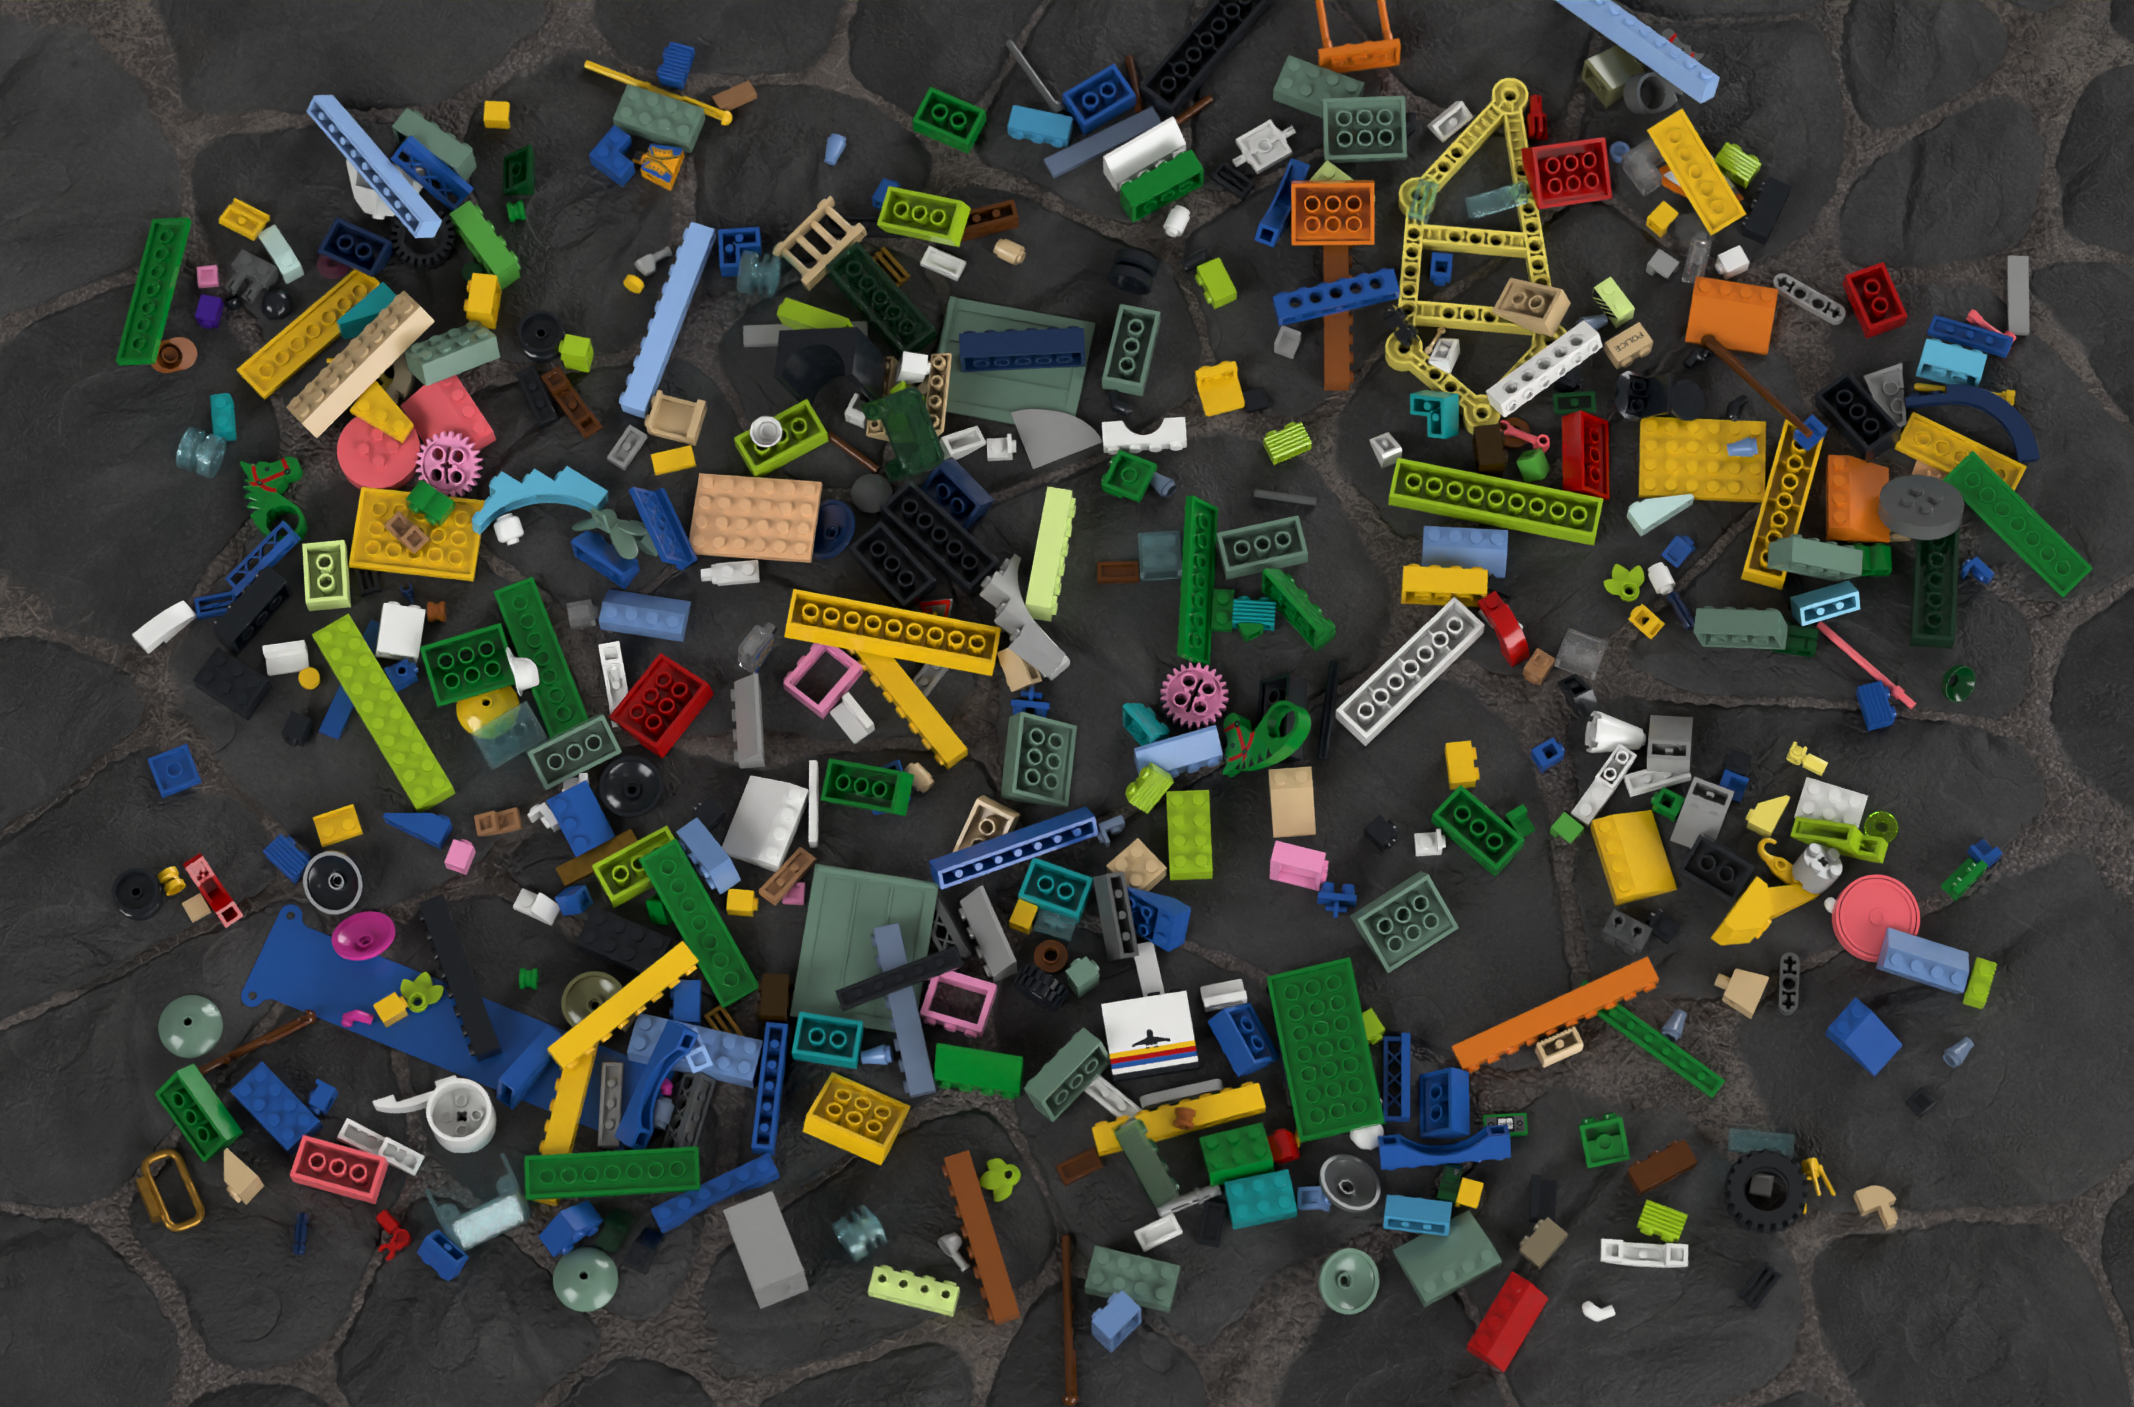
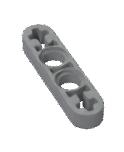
M1780 273L1774 277L1772 288L1778 289L1779 295L1830 324L1838 325L1843 322L1846 313L1844 307L1787 274ZM1784 280L1786 282L1785 285L1779 287V282ZM1793 285L1791 293H1789L1788 290ZM1801 289L1805 292L1806 296L1804 298H1797L1794 292ZM1814 300H1821L1824 306L1817 309L1813 307L1812 302ZM1827 305H1829V310H1827V313H1824ZM1836 311L1840 312L1836 318L1832 317V314Z
M1213 1079L1147 1094L1139 1099L1142 1109L1148 1110L1165 1104H1176L1183 1099H1198L1199 1096L1206 1093L1218 1094L1224 1088L1221 1079Z

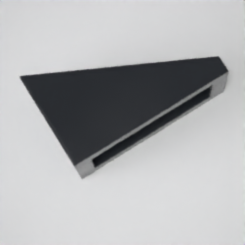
M1492 574L1487 584V592L1492 593L1496 591L1499 597L1510 601L1512 594Z

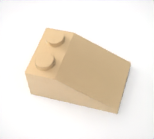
M1510 278L1492 312L1534 333L1553 337L1571 303L1563 289Z
M1311 767L1269 769L1268 779L1273 838L1316 835Z
M984 795L977 798L953 852L1013 832L1021 814Z

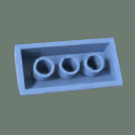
M1424 526L1421 567H1428L1430 565H1439L1441 568L1460 566L1462 569L1482 567L1484 570H1488V577H1491L1493 574L1496 578H1505L1508 530Z
M608 589L602 602L599 625L601 630L683 642L691 602Z
M1216 725L1134 748V762L1138 775L1141 769L1148 766L1150 762L1170 773L1172 778H1175L1180 773H1193L1198 771L1200 767H1214L1223 761V753Z
M1887 927L1876 969L1958 994L1963 993L1969 975V953Z

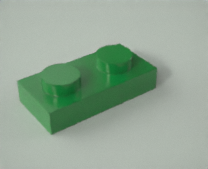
M1213 589L1212 631L1232 632L1234 590Z

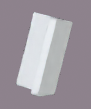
M304 640L262 646L269 676L301 672L304 668L309 667L308 649Z
M849 692L842 696V703L830 711V715L854 744L875 730L874 723Z
M1242 979L1200 987L1205 1012L1247 1003L1246 990H1244Z

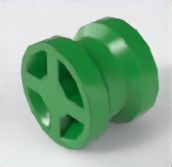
M518 200L517 203H506L510 223L516 219L526 220L523 200Z
M520 968L519 988L531 987L537 990L539 983L538 968H533L532 970Z

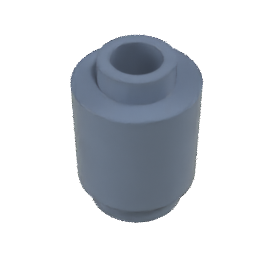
M659 1097V1100L656 1099L653 1112L654 1128L666 1130V1127L670 1124L675 1108L671 1099L666 1097Z

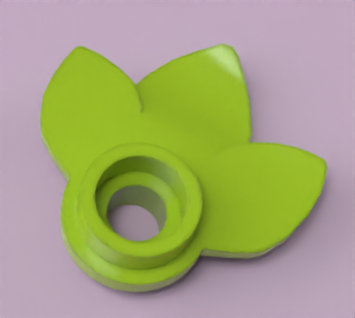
M1615 564L1612 570V579L1605 580L1604 586L1610 594L1619 595L1622 600L1632 602L1639 596V587L1644 583V572L1639 565L1629 572L1621 565ZM1629 589L1633 593L1631 595H1628L1625 593V591Z
M427 972L420 974L414 982L403 979L400 987L401 994L407 999L408 1008L415 1013L423 1012L428 1005L437 1003L444 991V987L441 985L433 986ZM416 1000L422 1001L419 1006L414 1005Z
M999 1158L987 1161L989 1171L981 1176L979 1184L985 1189L993 1190L994 1201L1000 1202L1011 1195L1013 1186L1020 1180L1021 1173L1015 1165L1006 1164ZM1011 1171L1012 1177L1007 1179L1006 1174Z

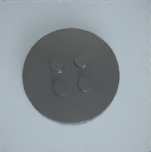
M1906 475L1889 481L1882 488L1878 503V515L1885 526L1897 534L1919 540L1939 539L1952 534L1959 528L1964 510L1963 497L1955 487L1941 479L1926 475Z

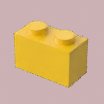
M1471 741L1446 743L1445 756L1450 790L1457 789L1460 785L1464 788L1475 787L1476 780H1479V769L1474 767V760H1477L1476 747H1472Z

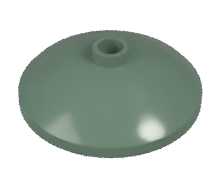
M197 995L182 996L172 1001L163 1010L158 1024L159 1036L167 1050L174 1055L182 1058H197L207 1054L217 1045L223 1032V1019L218 1008L210 1000ZM187 1020H192V1023L189 1026H186L185 1022Z
M591 1247L577 1248L564 1255L557 1263L553 1274V1287L559 1300L568 1308L579 1312H591L602 1308L613 1298L618 1286V1272L612 1259L603 1251ZM587 1273V1279H581V1274Z
M1353 1248L1341 1249L1331 1254L1322 1265L1319 1273L1318 1284L1321 1297L1327 1306L1338 1313L1355 1314L1366 1309L1374 1300L1379 1287V1274L1374 1261L1365 1252ZM1343 1276L1344 1282L1341 1284L1340 1278Z

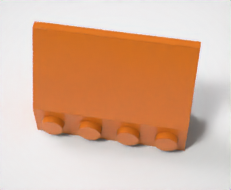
M1374 180L1291 181L1292 245H1374Z
M1696 276L1685 342L1701 345V338L1706 334H1711L1726 349L1767 355L1778 289Z
M1828 455L1826 463V540L1889 543L1890 529L1884 525L1878 515L1880 492L1884 485L1889 482V468L1871 462L1867 463L1865 460L1848 455Z

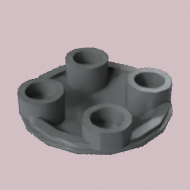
M867 474L856 480L852 486L851 496L853 503L859 511L875 513L881 511L880 507L892 496L893 491L891 484L886 478L878 474Z

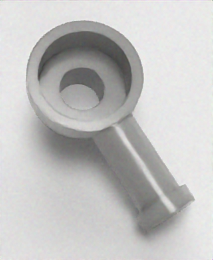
M667 246L657 253L643 256L634 265L645 277L656 272L655 262L667 256H672V252Z
M953 1232L938 1239V1244L942 1251L954 1259L962 1272L971 1266L958 1252L962 1240L957 1233Z

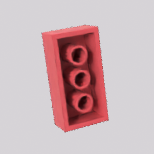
M303 1135L290 1177L296 1183L376 1204L389 1163L382 1156Z

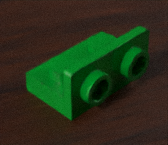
M1968 858L1941 885V889L1956 902L1985 873L1988 865L1983 860L1977 864L1971 858Z

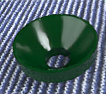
M1956 665L1946 671L1942 677V692L1951 702L1959 703L1966 700L1973 692L1976 683V675L1973 669L1965 665ZM1955 675L1954 682L1949 685L1948 682L1951 676Z

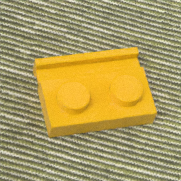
M236 198L233 199V203L227 207L219 218V224L253 241L264 229L265 224L270 221V215Z
M353 804L313 817L322 847L363 834Z

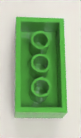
M469 200L450 213L454 230L488 275H497L501 290L521 278L519 273L521 268L517 262L519 260L512 250L510 252L505 247L507 244L502 236L499 235L497 237L493 224L489 220L485 221L478 205L474 206Z

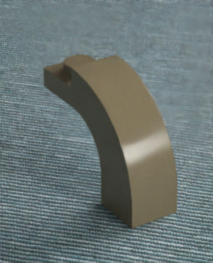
M405 352L390 365L394 369L395 374L392 383L385 391L396 404L399 397L406 401L414 386L415 376L408 371Z

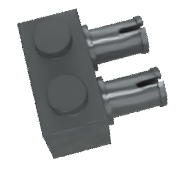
M242 249L231 264L233 275L224 288L229 293L236 294L243 282L249 284L242 298L245 301L249 300V303H253L260 291L267 293L276 285L279 280L278 268Z
M1614 909L1602 931L1601 937L1610 945L1615 946L1616 944L1622 947L1623 951L1630 955L1636 954L1640 956L1651 935L1652 928Z

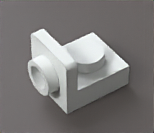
M1007 434V438L987 439L988 461L1013 460L1012 453H1016V440H1012L1011 434Z
M545 802L541 805L533 806L529 811L530 813L527 814L532 823L540 818L547 829L551 827L554 832L560 829L554 814Z
M1436 829V832L1414 834L1416 856L1441 855L1442 848H1446L1445 835H1441V829Z

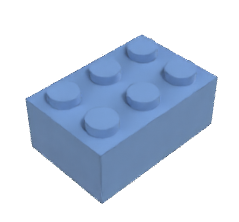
M695 818L676 831L680 839L678 843L690 863H694L697 873L706 878L705 882L711 890L715 888L721 895L741 881L731 858L698 818Z
M1123 1290L1119 1294L1115 1292L1107 1300L1109 1304L1103 1310L1099 1308L1092 1315V1335L1110 1353L1142 1322L1141 1308Z

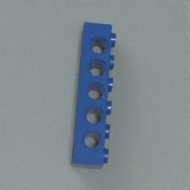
M1382 268L1371 274L1361 273L1350 279L1344 277L1332 283L1322 282L1311 288L1301 287L1294 292L1288 293L1284 291L1277 293L1276 296H1273L1272 305L1278 326L1399 299L1400 289L1394 268ZM1379 284L1381 287L1378 289H1374L1371 287V285ZM1357 288L1361 292L1355 294L1352 293L1350 290ZM1333 293H1338L1340 297L1333 298L1330 295ZM1318 298L1321 301L1318 303H1313L1311 299ZM1297 302L1300 306L1294 308L1290 304Z
M766 1022L751 1145L753 1154L765 1155L769 1153L775 1156L789 1037L788 1024Z

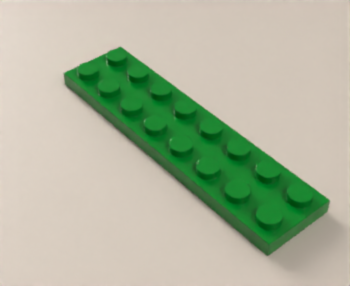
M188 217L152 219L115 361L119 366L156 363L192 222Z
M1974 451L1968 454L1943 479L1944 482L1951 484L1960 492L1964 503L2062 599L2093 570Z
M1191 495L1186 497L1177 656L1195 664L1199 662L1201 667H1205L1206 665L1210 666L1218 508Z
M533 577L493 591L518 657L528 658L537 666L540 682L537 686L531 687L550 738L587 720L588 717Z
M677 839L640 858V864L687 947L698 959L697 965L722 1009L758 989V982Z
M698 1146L524 1156L526 1200L700 1190Z

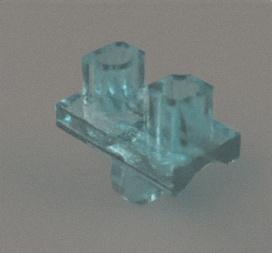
M1040 909L1034 930L1071 941L1077 920Z

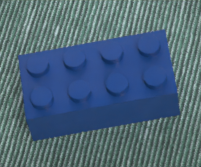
M260 1062L230 1090L233 1097L290 1156H293L298 1151L303 1135L313 1137L323 1128L320 1121L263 1062Z

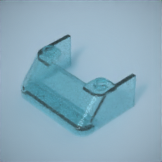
M504 1153L500 1154L509 1174L502 1176L497 1182L496 1188L500 1197L460 1215L458 1209L453 1204H444L437 1207L430 1190H425L446 1237L453 1241V1244H456L462 1252L510 1230L530 1218V1207Z

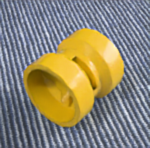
M175 866L164 869L157 876L160 883L164 884V890L168 896L177 894L186 887L183 879L179 878V872Z

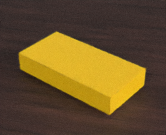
M691 445L651 454L656 476L696 467Z

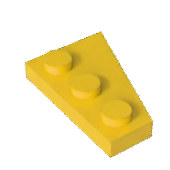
M376 380L359 396L350 409L351 414L401 443L405 441L414 428L413 423Z

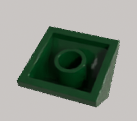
M527 145L503 157V195H535V154L532 145Z

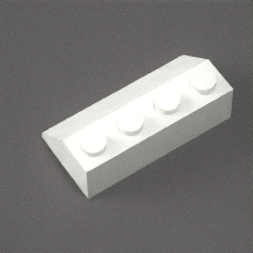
M1170 117L1103 156L1104 174L1116 192L1120 191V187L1126 181H1133L1139 178L1143 172L1147 170L1152 171L1164 161L1169 162L1180 152L1186 151L1185 140L1174 117Z

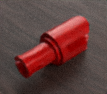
M1532 95L1529 97L1530 113L1526 116L1527 138L1546 141L1548 139L1547 115L1542 112V96L1538 95L1537 98V95Z

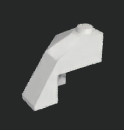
M346 159L353 195L364 213L372 214V218L375 219L394 216L395 214L349 160ZM392 163L419 194L423 186L398 165ZM415 166L416 173L420 176H425L424 169Z

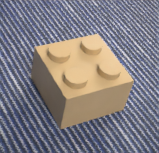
M1139 838L1106 865L1107 874L1124 871L1127 887L1147 892L1167 875L1165 865Z

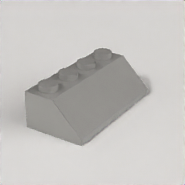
M758 673L735 681L734 689H731V702L735 701V709H732V721L736 722L737 728L733 729V741L737 742L738 749H734V761L739 763L740 768L765 767L761 685Z
M982 885L960 901L961 908L958 911L962 921L967 920L969 927L966 929L970 939H975L978 945L975 947L979 959L983 958L986 963L983 968L987 977H992L993 982H997L1018 973L1017 961Z

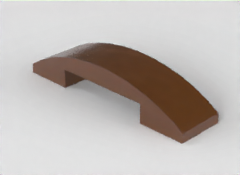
M559 366L541 376L556 402L585 439L603 428L592 411H589L571 386L570 381Z

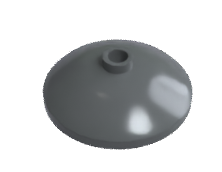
M1346 1154L1335 1155L1327 1159L1320 1169L1319 1183L1325 1196L1337 1207L1349 1212H1364L1371 1209L1378 1201L1381 1193L1379 1179L1374 1170L1363 1160Z

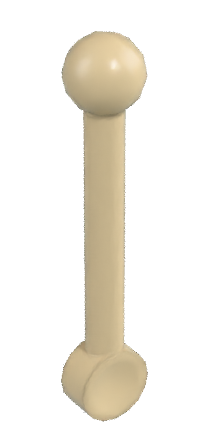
M1444 326L1437 329L1438 333L1431 344L1425 348L1426 354L1432 353L1435 343L1441 334L1446 332Z

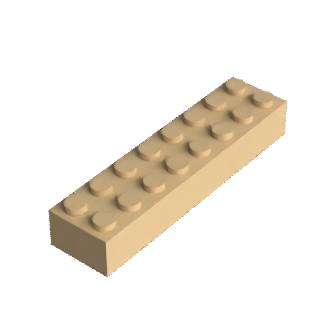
M403 291L356 338L351 340L349 345L341 353L337 354L334 360L326 368H323L319 375L312 382L308 383L305 389L297 397H294L286 408L305 428L318 438L435 321L416 301Z

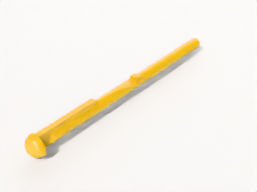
M588 60L585 62L584 68L612 79L704 108L705 115L721 120V125L726 126L732 122L733 117L728 110L725 112L692 98L681 97L655 87L651 83L637 80Z

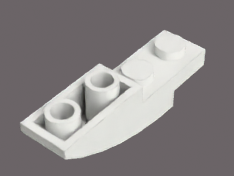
M1619 743L1571 812V816L1589 827L1592 820L1614 793L1637 755Z

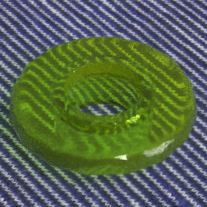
M1879 811L1869 815L1865 821L1864 829L1866 835L1882 837L1889 843L1898 833V824L1891 814ZM1882 822L1887 825L1888 829L1885 832H1879L1875 825Z

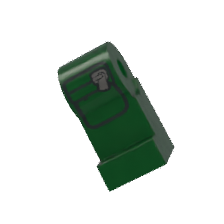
M1450 1163L1445 1164L1436 1201L1452 1202V1206L1455 1207L1463 1166Z

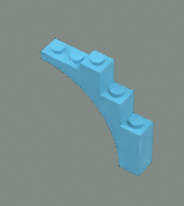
M568 466L563 471H559L554 480L533 469L530 474L524 476L522 483L501 471L497 477L494 476L490 481V496L485 500L482 510L480 512L477 511L471 521L473 531L480 535L496 518L527 505L559 503L575 506L588 512L592 508L600 511L608 502V491Z

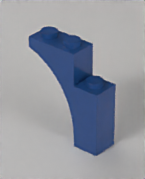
M1291 158L1277 193L1259 223L1254 240L1271 247L1275 246L1287 229L1291 218V181H1306L1311 165Z

